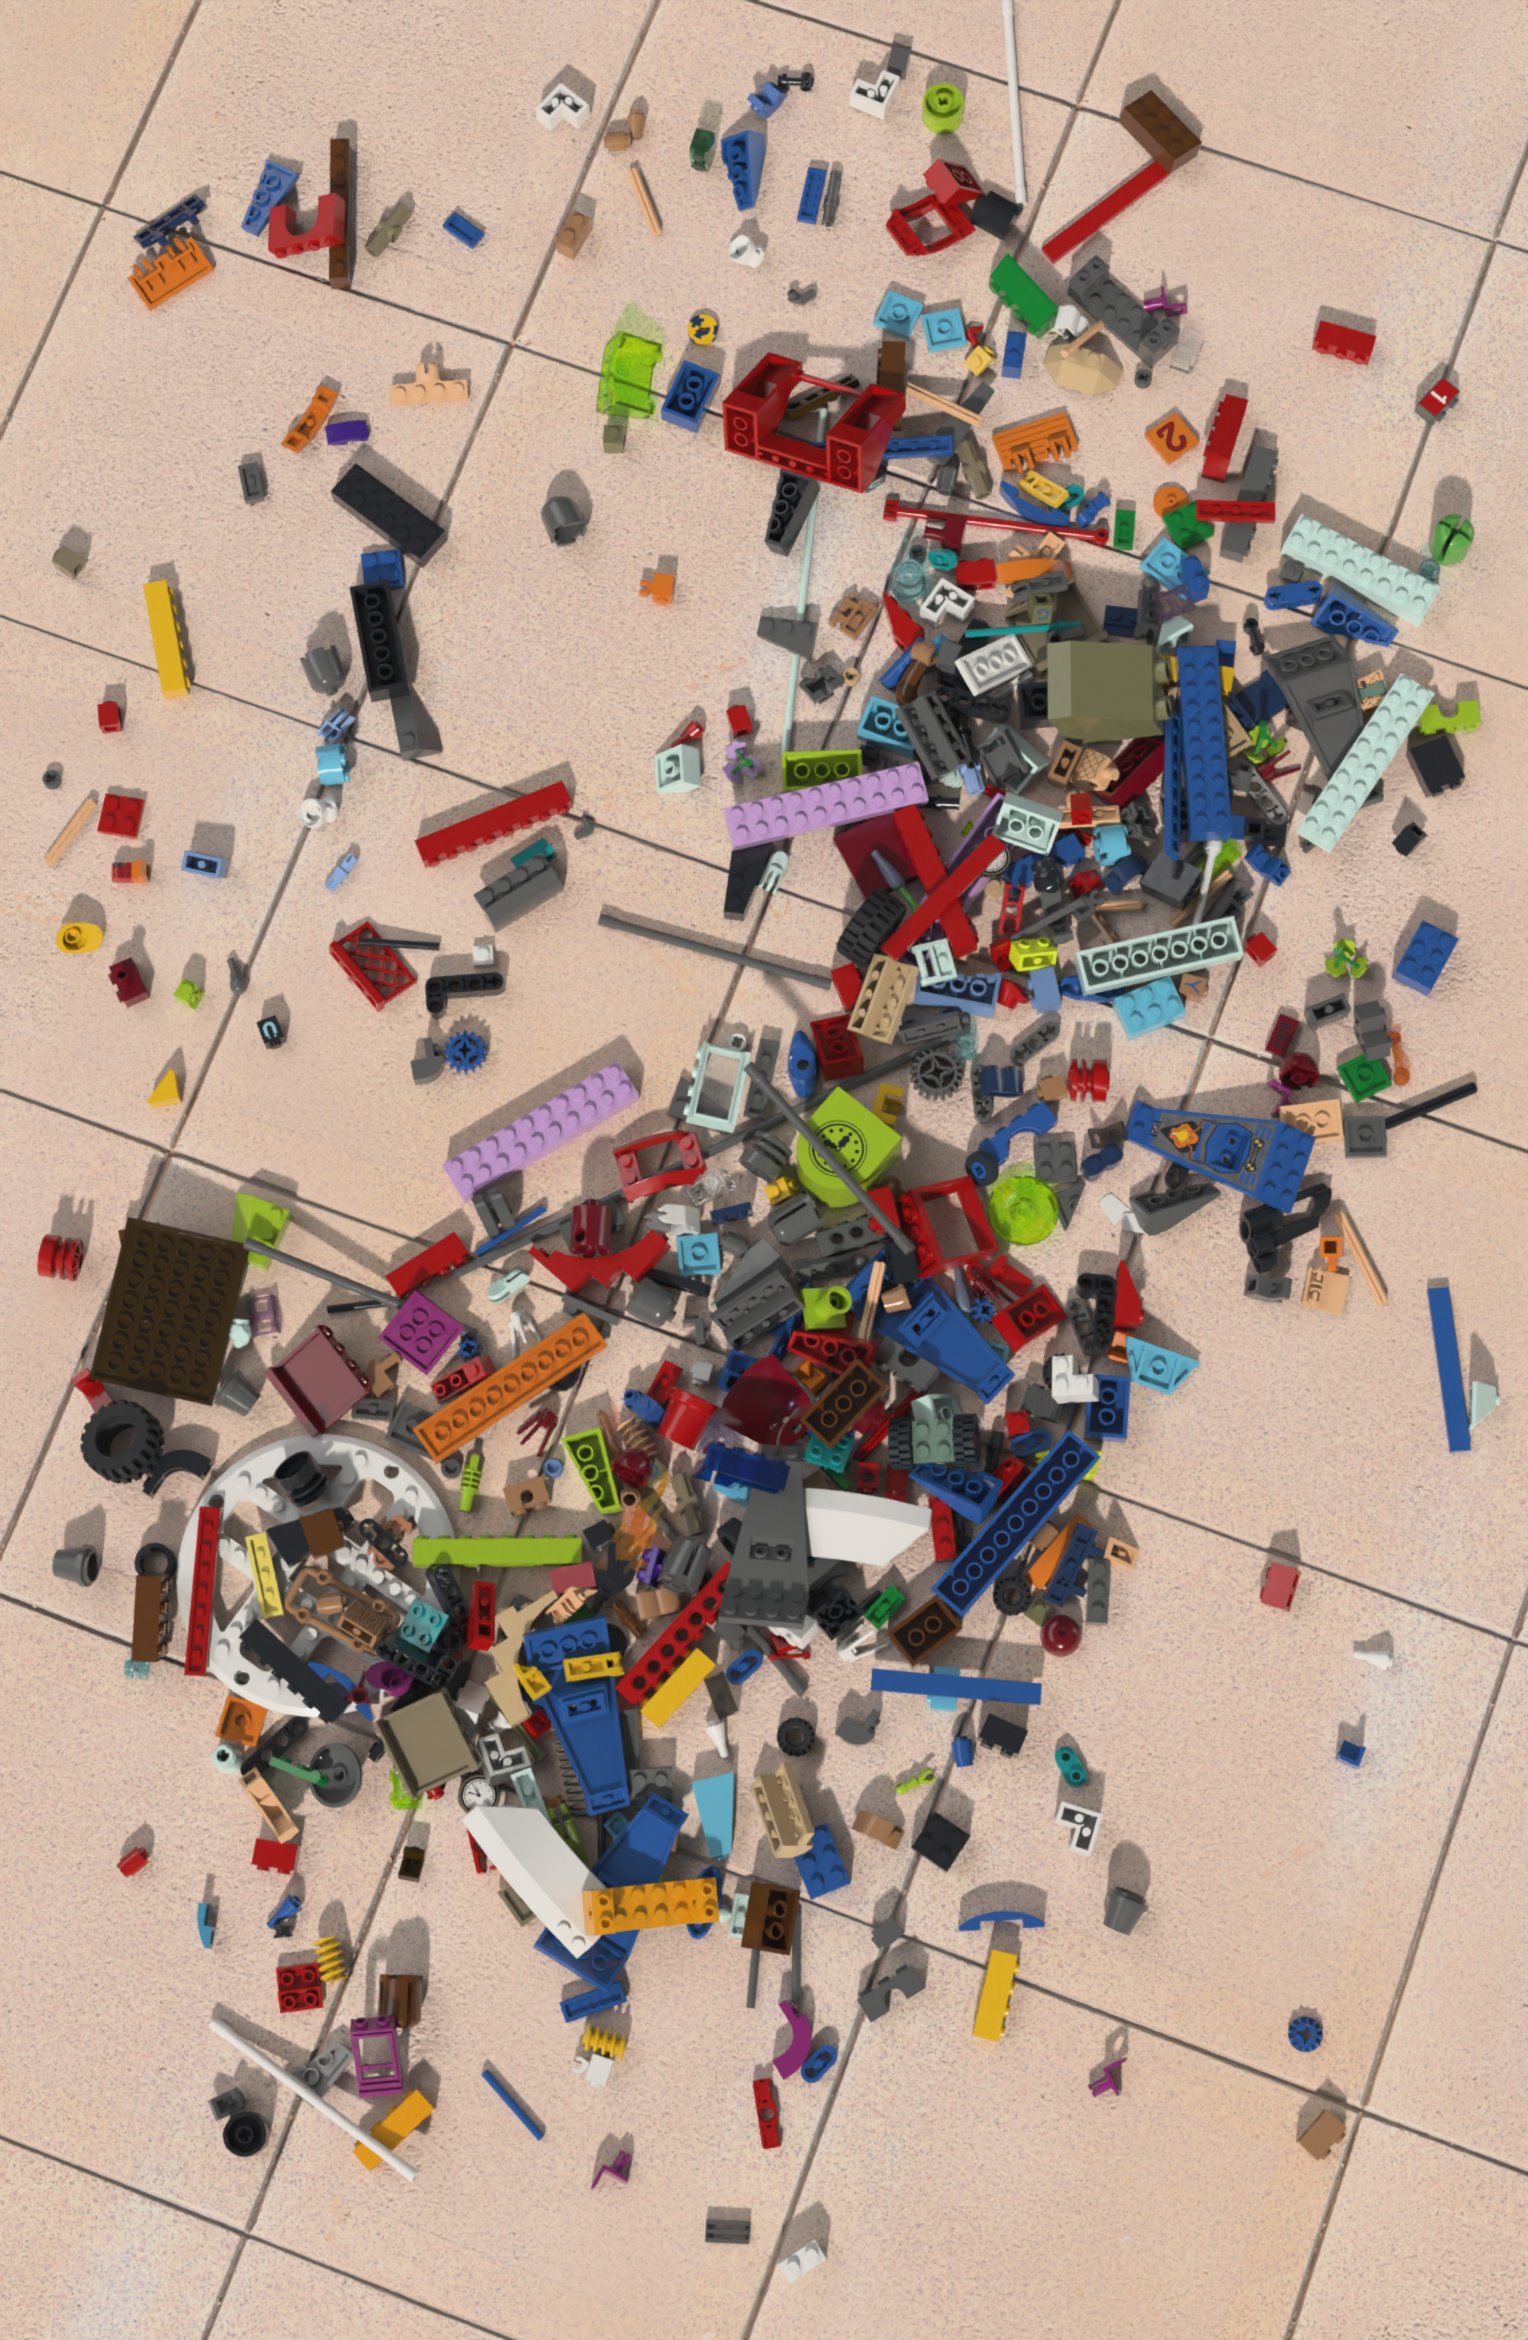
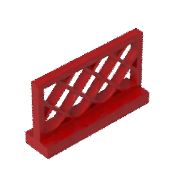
M367 921L338 942L335 940L329 944V953L377 1012L384 1008L385 1004L416 984L417 980L389 947H382L384 949L383 955L371 954L372 946H370L369 953L357 952L360 933L367 929L371 933V938L382 939ZM347 942L356 943L355 951L346 950L342 945ZM356 957H368L367 966L358 965ZM371 958L382 959V967H370ZM385 960L394 961L396 963V970L384 969ZM369 971L381 972L380 981L371 980L368 977ZM383 973L395 974L394 983L382 982ZM397 975L406 976L410 981L406 984H397ZM381 986L393 987L392 993L385 998L380 992Z

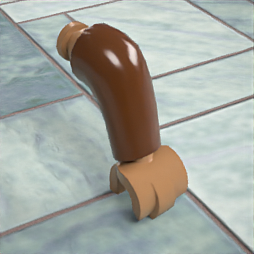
M917 641L913 645L911 650V659L913 661L902 675L895 691L896 701L899 706L911 703L918 698L917 690L927 671L925 666L931 667L936 663L937 657L932 655L936 647L931 642Z

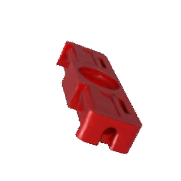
M770 2078L753 2081L759 2129L764 2149L776 2148L782 2145V2143H778L780 2141L778 2125H776L778 2123L775 2101H772L774 2098L772 2086L769 2084V2081H772ZM765 2107L773 2110V2117L770 2120H764L761 2117V2110Z

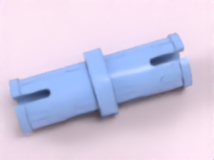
M348 853L341 864L334 868V873L324 886L328 890L331 889V892L334 893L341 882L349 877L348 873L358 860Z

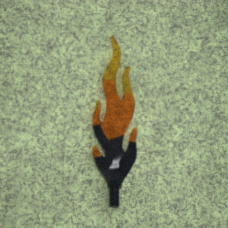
M666 1472L662 1473L658 1488L637 1505L633 1522L627 1534L618 1541L626 1527V1523L623 1522L611 1537L608 1546V1567L606 1571L604 1559L601 1558L599 1560L596 1570L598 1591L596 1593L597 1598L590 1610L592 1614L597 1616L604 1601L607 1602L609 1598L628 1587L638 1568L643 1563V1559H639L623 1575L624 1569L630 1561L643 1552L654 1538L658 1518L665 1505L655 1509L645 1530H643V1525L648 1511L665 1491L667 1484Z

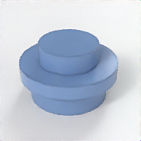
M549 1458L543 1465V1471L547 1477L556 1479L563 1474L564 1465L558 1458Z

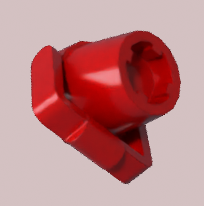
M1003 978L997 1003L1015 1010L1018 1003L1028 1004L1030 997L1025 992L1026 987Z

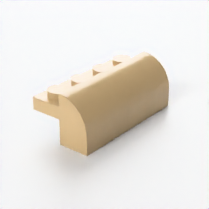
M874 953L847 1030L871 1041L892 1045L919 968L895 962L888 956Z
M782 1762L775 1774H759L751 1789L774 1858H792L804 1854L813 1847L811 1838L815 1832L791 1762Z

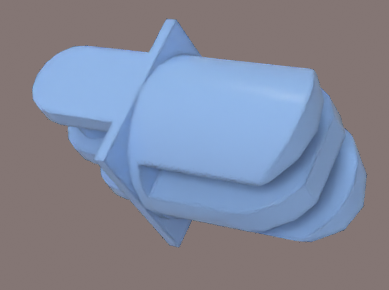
M339 707L328 721L325 719V723L318 730L317 735L323 736L325 741L331 742L330 745L336 744L341 738L343 739V733L356 718L352 715L349 716L343 708Z

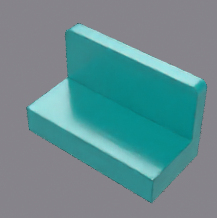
M541 838L511 857V862L517 868L539 853H542L547 862H550L556 858V852L552 845H548L546 840Z

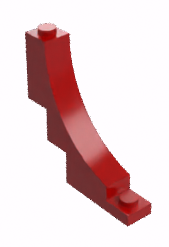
M652 1229L635 1245L616 1254L604 1257H575L556 1250L549 1255L543 1248L538 1250L534 1246L528 1252L577 1295L592 1277L608 1289L623 1271L639 1284L668 1252L671 1246L667 1242L669 1238L660 1231L657 1234Z

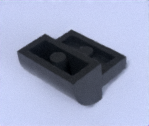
M990 191L986 196L983 195L978 202L970 222L1003 240L1011 231L1015 221L1021 216L1024 208Z

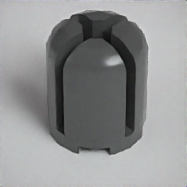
M805 1190L772 1209L767 1214L769 1228L776 1236L778 1242L786 1247L796 1244L826 1225L824 1218L819 1216L820 1213L816 1208L817 1206L809 1194H806Z
M680 1536L672 1542L657 1581L661 1580L664 1582V1588L673 1593L681 1595L683 1591L692 1593L691 1597H693L698 1592L710 1561L711 1550L702 1541H699L696 1545V1538L690 1536Z

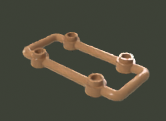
M312 1566L303 1567L284 1599L283 1605L285 1610L295 1615L299 1623H310L350 1644L352 1650L356 1653L365 1652L374 1657L378 1656L374 1647H369L350 1634L315 1617L308 1607L302 1606L298 1608L292 1604V1601L307 1574L316 1578L320 1586L327 1587L330 1585L370 1606L375 1614L391 1617L392 1620L384 1634L395 1632L400 1623L399 1613L390 1608L384 1599H373L333 1578V1574L327 1569L318 1570Z

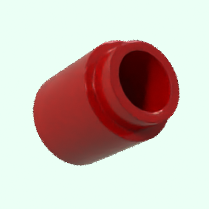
M135 1846L120 1858L117 1867L125 1877L133 1876L149 1863L148 1858L150 1856L143 1847L139 1849Z

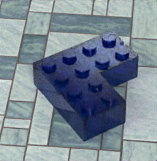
M713 1441V1443L709 1442L698 1453L692 1477L710 1482L713 1471H716L714 1484L731 1489L740 1484L779 1495L785 1490L791 1466L786 1465V1461L781 1459L768 1460L765 1459L766 1456L763 1454L754 1453L751 1455L745 1453L746 1450L743 1448L733 1447V1449L725 1447V1443Z

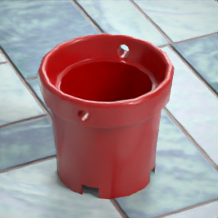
M672 1385L668 1394L670 1399L656 1434L694 1451L712 1418H716L721 1408Z

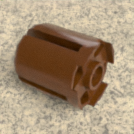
M380 1974L378 2017L382 2015H395L396 2028H413L419 2025L421 2021L423 1975Z

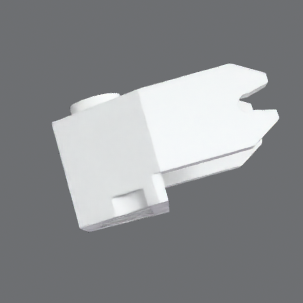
M665 1204L658 1209V1211L664 1213L651 1212L643 1217V1219L650 1221V1223L644 1224L646 1229L649 1231L653 1229L655 1232H669V1238L700 1233V1211L698 1208L690 1205Z

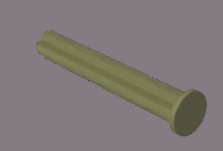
M490 1694V1698H491L492 1701L495 1703V1705L498 1707V1709L500 1710V1712L503 1714L502 1710H501L500 1707L498 1706V1704H497V1702L495 1701L494 1697L492 1696V1694ZM522 1723L513 1728L535 1758V1765L549 1756V1753H545Z

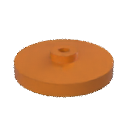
M1174 486L1160 489L1153 500L1154 511L1160 518L1189 504L1185 492Z

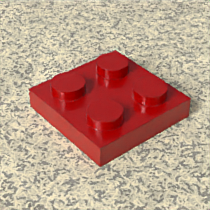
M105 793L97 829L98 833L138 839L146 803L145 800Z

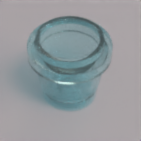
M906 559L901 561L892 571L889 578V588L893 596L898 600L914 602L925 595L928 589V577L917 561ZM906 573H912L913 576L907 577Z

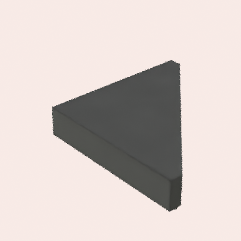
M1085 1182L1049 1196L1064 1231L1068 1229L1086 1185Z

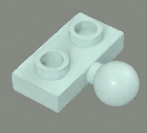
M735 1893L732 1910L727 1905H720V1922H726L730 1919L727 1936L742 1939L749 1895Z

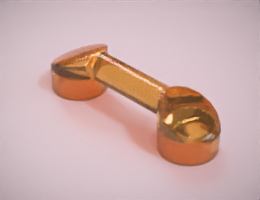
M1389 1031L1386 1034L1387 1036L1390 1035L1393 1041V1047L1391 1048L1396 1066L1392 1079L1396 1086L1403 1087L1409 1082L1410 1073L1404 1068L1399 1047L1401 1035L1398 1032Z

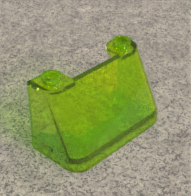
M623 331L616 333L606 343L597 396V413L649 419L654 415L656 405H654V401L649 399L653 367L660 363L663 357V352H661L662 344Z

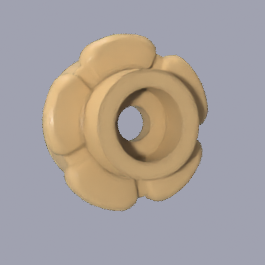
M849 667L842 672L843 676L841 678L845 681L844 684H848V686H855L861 680V675L856 668Z

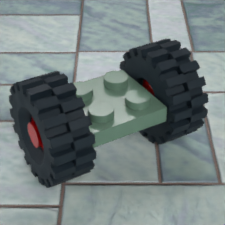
M976 1413L954 1414L953 1419L913 1421L912 1417L890 1418L887 1436L889 1461L891 1462L892 1470L914 1469L916 1464L955 1462L957 1467L978 1466L980 1464L981 1443Z

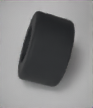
M734 1517L717 1529V1536L720 1542L731 1555H734L742 1522Z

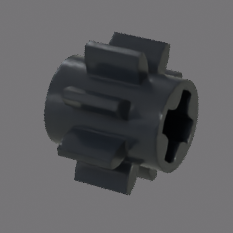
M867 740L865 745L861 744L859 749L862 751V765L871 766L873 762L877 763L880 748L876 747V742Z

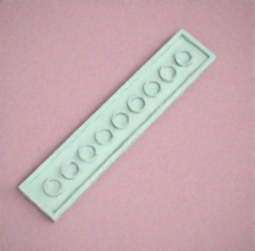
M1402 673L1399 675L1296 831L1297 834L1328 853L1332 852L1435 695L1434 692Z

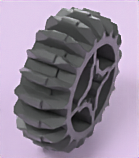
M937 1047L936 1052L929 1048V1054L922 1051V1058L920 1056L915 1057L916 1062H912L911 1067L913 1069L909 1072L911 1076H914L910 1078V1082L916 1083L913 1089H920L919 1096L926 1093V1100L933 1096L934 1102L937 1101L938 1096H940L942 1101H945V1095L952 1098L953 1094L951 1091L958 1093L959 1089L957 1086H962L963 1082L960 1079H964V1074L960 1073L964 1070V1067L958 1066L961 1060H953L955 1053L948 1056V1049L941 1053L940 1047ZM938 1061L945 1062L951 1068L940 1066ZM931 1062V1069L925 1071V1074L920 1075L922 1067ZM934 1069L940 1073L939 1081L934 1075ZM954 1074L951 1083L943 1087V1080L948 1078L949 1075ZM923 1081L934 1083L936 1088L929 1087Z

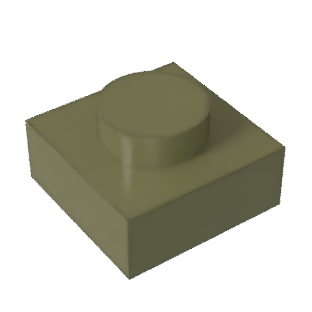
M1036 1597L1024 1613V1616L1041 1627L1053 1609Z

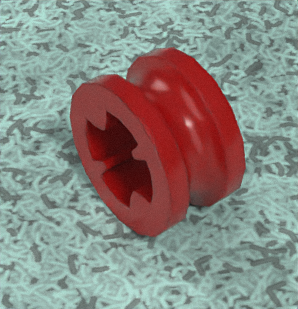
M978 1262L969 1264L966 1270V1276L972 1282L984 1276L985 1273L983 1265ZM971 1268H979L980 1276H971Z

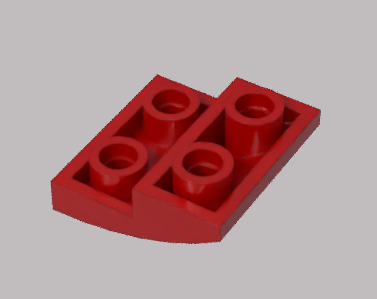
M318 1962L276 1967L280 2014L324 2007L322 1981L320 1978L321 1972L319 1971L320 1964Z

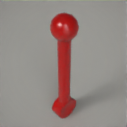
M804 1651L802 1654L776 1655L771 1653L768 1658L770 1661L788 1658H803L807 1660L811 1657V1654L808 1651Z

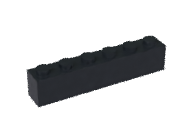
M257 1618L239 1636L242 1640L240 1645L248 1652L253 1650L258 1655L255 1659L264 1667L268 1664L274 1669L271 1673L279 1681L282 1679L289 1683L287 1688L294 1695L300 1693L304 1697L302 1702L310 1709L315 1707L320 1712L317 1716L326 1724L329 1721L334 1724L351 1706Z

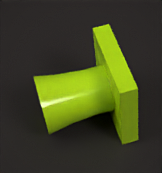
M837 1285L828 1288L800 1290V1296L805 1305L803 1315L806 1331L844 1329L846 1327L844 1313L849 1311L852 1305L851 1294L846 1288Z

